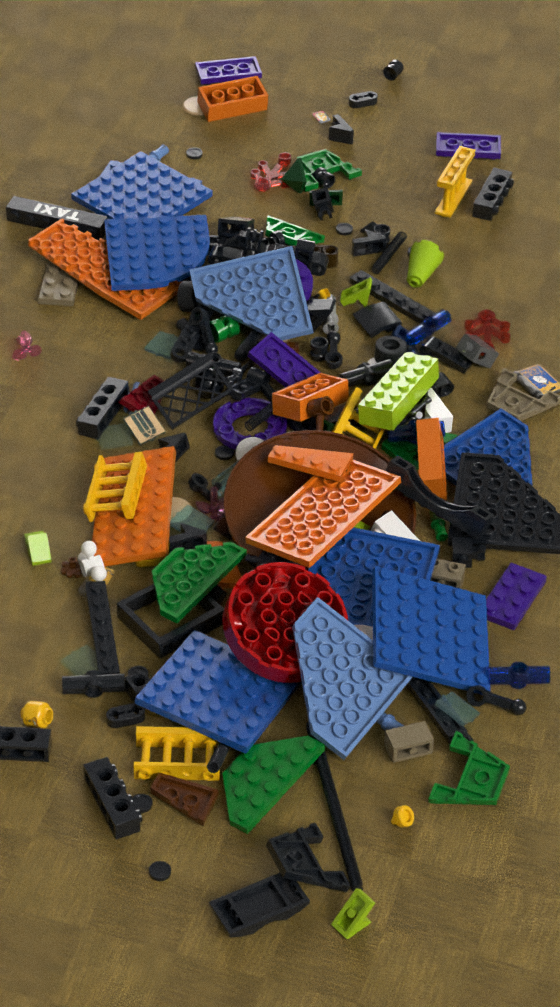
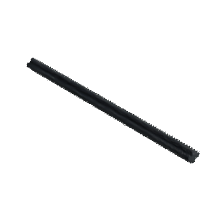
M308 721V722L306 723V724H307V726H306L307 729H306V730H307V732H308V736H310V737L316 739L317 741H319L317 738H315V737L310 733V727H309V721ZM324 751L316 760L322 787L333 820L351 890L355 891L356 888L363 890L362 877H360L354 849H352L351 839L346 828L345 818L336 793L327 755Z

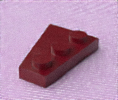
M154 374L138 388L124 396L119 403L141 417L142 415L147 422H150L143 409L149 407L155 415L157 407L149 399L148 391L164 380Z

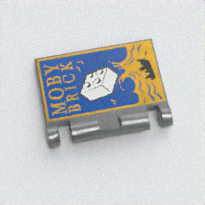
M540 364L520 371H514V373L518 374L516 381L532 396H535L536 399H540L549 390L554 393L560 392V383Z

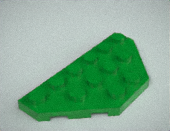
M224 542L223 546L214 547L211 544L195 546V549L184 550L183 547L175 548L152 570V579L160 615L177 624L246 557L247 549L232 542Z
M302 736L254 744L247 754L242 752L222 773L230 825L248 834L325 751V744L310 736Z

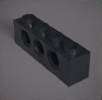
M493 168L474 201L472 217L492 221L493 217L497 216L499 207L503 205L504 197L507 198L509 188L512 189L514 184L511 171Z
M108 377L101 384L100 389L94 394L91 402L86 405L81 416L77 418L76 426L78 427L79 435L100 439L123 406L119 401L129 393L128 381Z
M0 726V760L49 762L52 746L51 729Z
M108 757L83 764L84 780L115 839L117 840L140 832L141 813L139 809L135 810L131 794L127 795L123 779L118 778L115 764H111Z

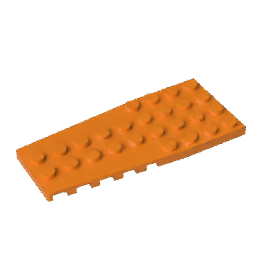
M64 219L58 220L28 240L30 248L96 294L140 320L176 296L179 285L182 282L173 281L169 283V286L154 289L111 291L106 240L102 238L97 240L92 237V233L88 231L83 233L78 230V226L65 224Z

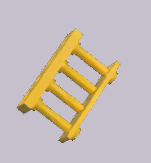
M459 146L437 181V187L444 188L442 201L435 210V214L451 218L471 186L473 180L466 178V171L475 156V149Z
M356 387L348 398L332 432L343 434V431H347L376 449L385 429L363 425L376 433L373 439L350 425L348 421L353 419L359 423V414L356 413L354 407L357 408L358 404L362 401L360 395L363 390Z
M135 452L133 460L129 463L106 464L103 455L98 456L97 463L94 465V474L87 499L83 504V512L87 515L89 522H93L95 513L99 511L121 510L126 519L134 518L147 469V463L142 452ZM130 470L126 476L106 477L107 472ZM127 483L123 489L102 490L103 485ZM123 497L120 502L98 504L100 498Z
M136 726V747H142L141 762H134V779H155L158 772L184 780L220 781V769L217 773H211L207 769V764L214 753V748H217L221 742L187 727ZM150 747H163L162 762H150ZM172 747L184 748V763L171 762ZM193 748H206L205 763H192Z

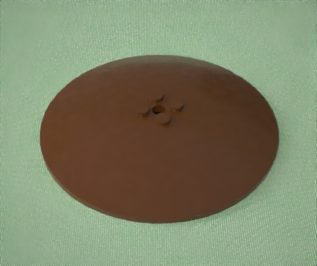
M303 430L269 438L249 450L237 462L227 480L223 506L229 533L236 545L247 549L248 554L259 557L263 550L247 544L245 537L314 476L309 473L268 463V455L275 445L354 453L353 460L384 471L390 460L372 446L353 437L335 432ZM394 489L361 520V522L369 525L371 529L374 522L379 519L384 511L392 510L414 534L417 515L415 500L405 497L402 492Z

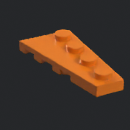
M275 445L268 455V463L340 482L353 460L354 453Z

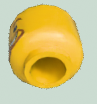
M29 701L21 710V718L25 726L29 728L44 729L53 720V710L46 702Z

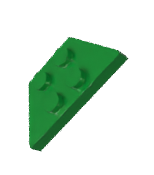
M269 215L267 216L265 233L267 237H269L270 233L278 230L283 234L285 243L288 246H296L298 238L315 241V244L324 242L325 235Z

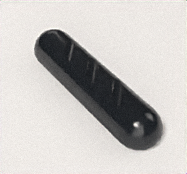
M253 329L236 349L234 359L240 362L245 361L248 358L249 351L261 342L266 335Z

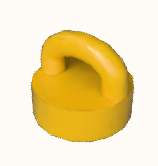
M407 805L396 807L391 824L397 825L400 828L411 826L414 821L412 809Z

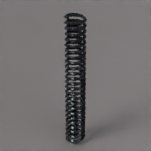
M398 232L371 267L373 273L379 274L406 240V233Z
M272 402L245 422V428L248 431L254 430L273 415Z
M223 743L218 744L207 764L209 772L217 773L229 752V746Z

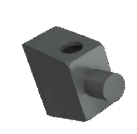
M466 333L456 346V349L469 360L487 368H491L500 354L478 336Z

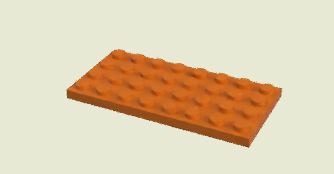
M174 446L142 451L147 463V469L133 519H126L121 510L99 511L95 513L92 542L96 544L97 551L94 556H101L104 567L168 556L176 459ZM135 453L104 458L106 464L129 463L133 460ZM130 470L107 472L106 477L126 476ZM127 483L103 485L102 490L123 489ZM123 497L100 498L98 504L120 502Z
M352 460L340 482L314 475L245 537L246 543L310 568L401 483V476L356 460Z

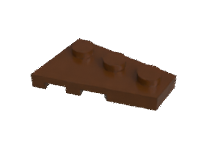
M158 772L151 786V794L204 826L219 796L218 789Z

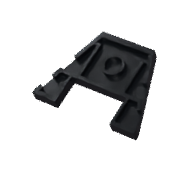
M316 823L310 824L305 829L303 827L298 828L294 833L289 834L287 832L268 840L266 847L283 878L348 892L351 885L344 872L323 871L308 845L321 843L324 838Z

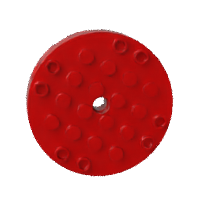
M287 562L267 563L257 566L249 573H245L233 588L223 612L224 635L230 649L238 660L252 672L266 679L283 683L302 682L292 627L317 597L348 620L344 602L340 595L336 594L330 587V583L318 573L315 575L305 570L306 567Z

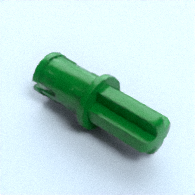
M429 511L430 526L435 532L436 539L438 541H445L448 538L445 520L437 517L434 512Z

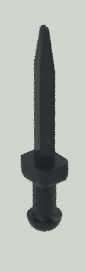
M251 359L242 368L238 369L235 367L231 372V376L225 377L229 384L232 385L234 382L241 381L243 374L255 362Z

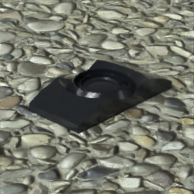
M281 873L209 902L210 908L230 938L251 935L273 921L287 920L310 904V900L297 881L285 879Z

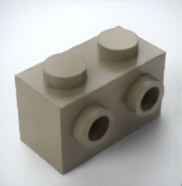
M437 559L430 581L461 589L465 577L466 564Z
M425 721L385 730L384 745L393 763L433 753L434 738Z

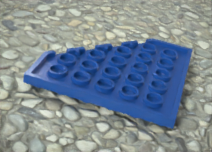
M502 408L444 445L446 479L456 485L461 453L500 455L509 467L512 466L526 483L529 482L532 485L528 426Z

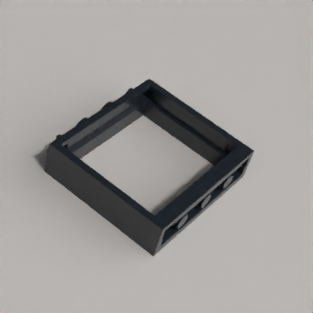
M154 583L117 603V618L159 659L177 650L194 630L207 634L223 625L224 608L209 594L198 603L207 611L206 613L161 637L134 613L138 609L157 600Z

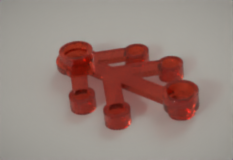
M287 152L280 153L278 155V163L271 171L267 161H259L258 169L251 170V178L256 180L254 184L255 189L265 192L273 186L280 185L282 188H288L289 186L281 179L272 180L282 178L287 172H280V170L290 165L291 154ZM260 170L264 172L266 177H261Z
M489 309L480 311L478 318L474 320L468 319L464 323L465 330H468L465 332L466 334L480 336L484 333V342L493 349L495 347L491 343V334L500 339L502 343H509L511 339V334L508 333L510 323L508 321L501 322L495 318V313ZM483 324V326H481L480 328L476 329L475 331H472L475 329L477 325ZM491 324L497 326L500 331L492 327Z

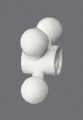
M85 541L81 546V553L78 555V563L80 564L82 574L85 578L91 576L97 582L103 581L107 576V572L101 556H94L97 546L92 541Z

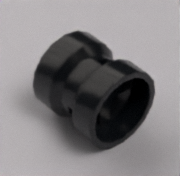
M392 60L384 68L383 74L388 80H395L403 72L404 66L399 60Z
M323 167L317 168L313 173V177L323 188L328 187L329 189L335 183V176Z
M378 224L374 226L373 232L386 236L387 247L390 244L389 235L391 229L386 224Z
M314 337L310 341V358L317 362L325 361V355L328 353V340L324 337Z

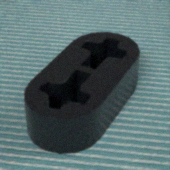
M373 91L352 94L349 96V106L352 108L373 106L377 104L378 95Z
M135 703L113 707L106 713L107 724L111 728H121L142 723L145 720V708Z

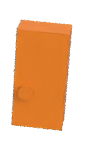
M252 76L198 87L197 102L207 121L210 122L265 111L268 108V94L258 76Z
M318 373L272 393L273 414L302 422L312 417L308 412V403L313 399L328 396L332 399L334 407L340 405L349 398L348 379Z
M439 417L416 420L418 475L434 494L448 501L444 439Z

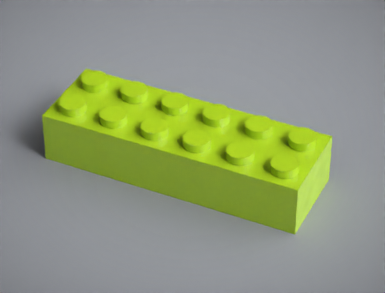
M412 352L404 353L358 404L359 424L393 431L439 378L438 358L428 355H416Z

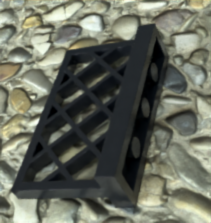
M210 353L148 391L149 399L155 404L172 430L234 391L213 361L214 358ZM213 367L216 372L215 379L205 377L206 370ZM194 378L201 379L200 388L190 387V381ZM204 380L214 382L213 391L202 389ZM216 383L224 384L228 390L223 393L215 392ZM178 388L186 389L185 398L174 396L175 390ZM188 390L199 392L198 399H187ZM201 392L212 394L211 400L209 402L200 401ZM163 397L171 399L169 408L161 406L158 401ZM173 399L184 401L182 410L171 408ZM186 402L196 404V409L193 412L184 411ZM170 412L180 413V420L173 424L169 418Z

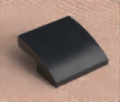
M385 302L369 305L353 314L354 319L370 338H373L383 330L389 333L399 324H402V321Z

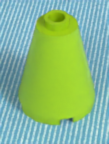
M421 240V242H414L412 245L406 279L410 286L415 288L421 287L442 263L444 252L442 251L441 253L437 244L428 240Z

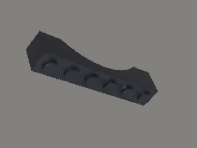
M400 456L389 461L385 471L401 476V483L395 489L402 492L405 497L415 500L421 507L434 512L437 517L444 518L453 527L460 528L471 538L478 540L486 534L494 517L492 513L479 505L461 506L447 502L434 494L424 484L413 464Z

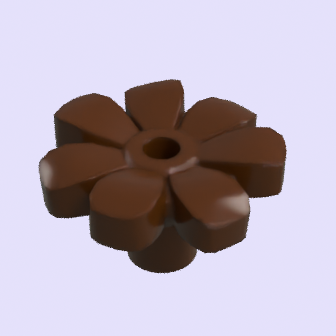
M70 557L69 562H62V575H66L68 578H72L73 575L76 578L82 577L80 564L75 557Z

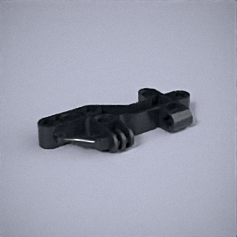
M248 227L247 231H240L237 235L226 240L224 244L214 245L210 251L208 263L210 265L290 246L282 244L265 245L263 243L264 230L257 232V229H254V231H251V228ZM298 238L296 247H293L295 259L306 265L312 275H324L329 263L328 256L323 253L314 252L315 241ZM239 241L245 243L244 250L230 247Z

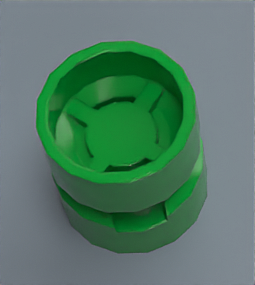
M226 315L220 317V319L217 318L210 321L215 343L236 336L240 332L238 321Z

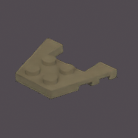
M503 368L501 376L497 380V385L487 402V408L495 412L502 408L522 421L559 405L560 395L549 390L540 399H536L512 387L511 385L517 380L518 374Z

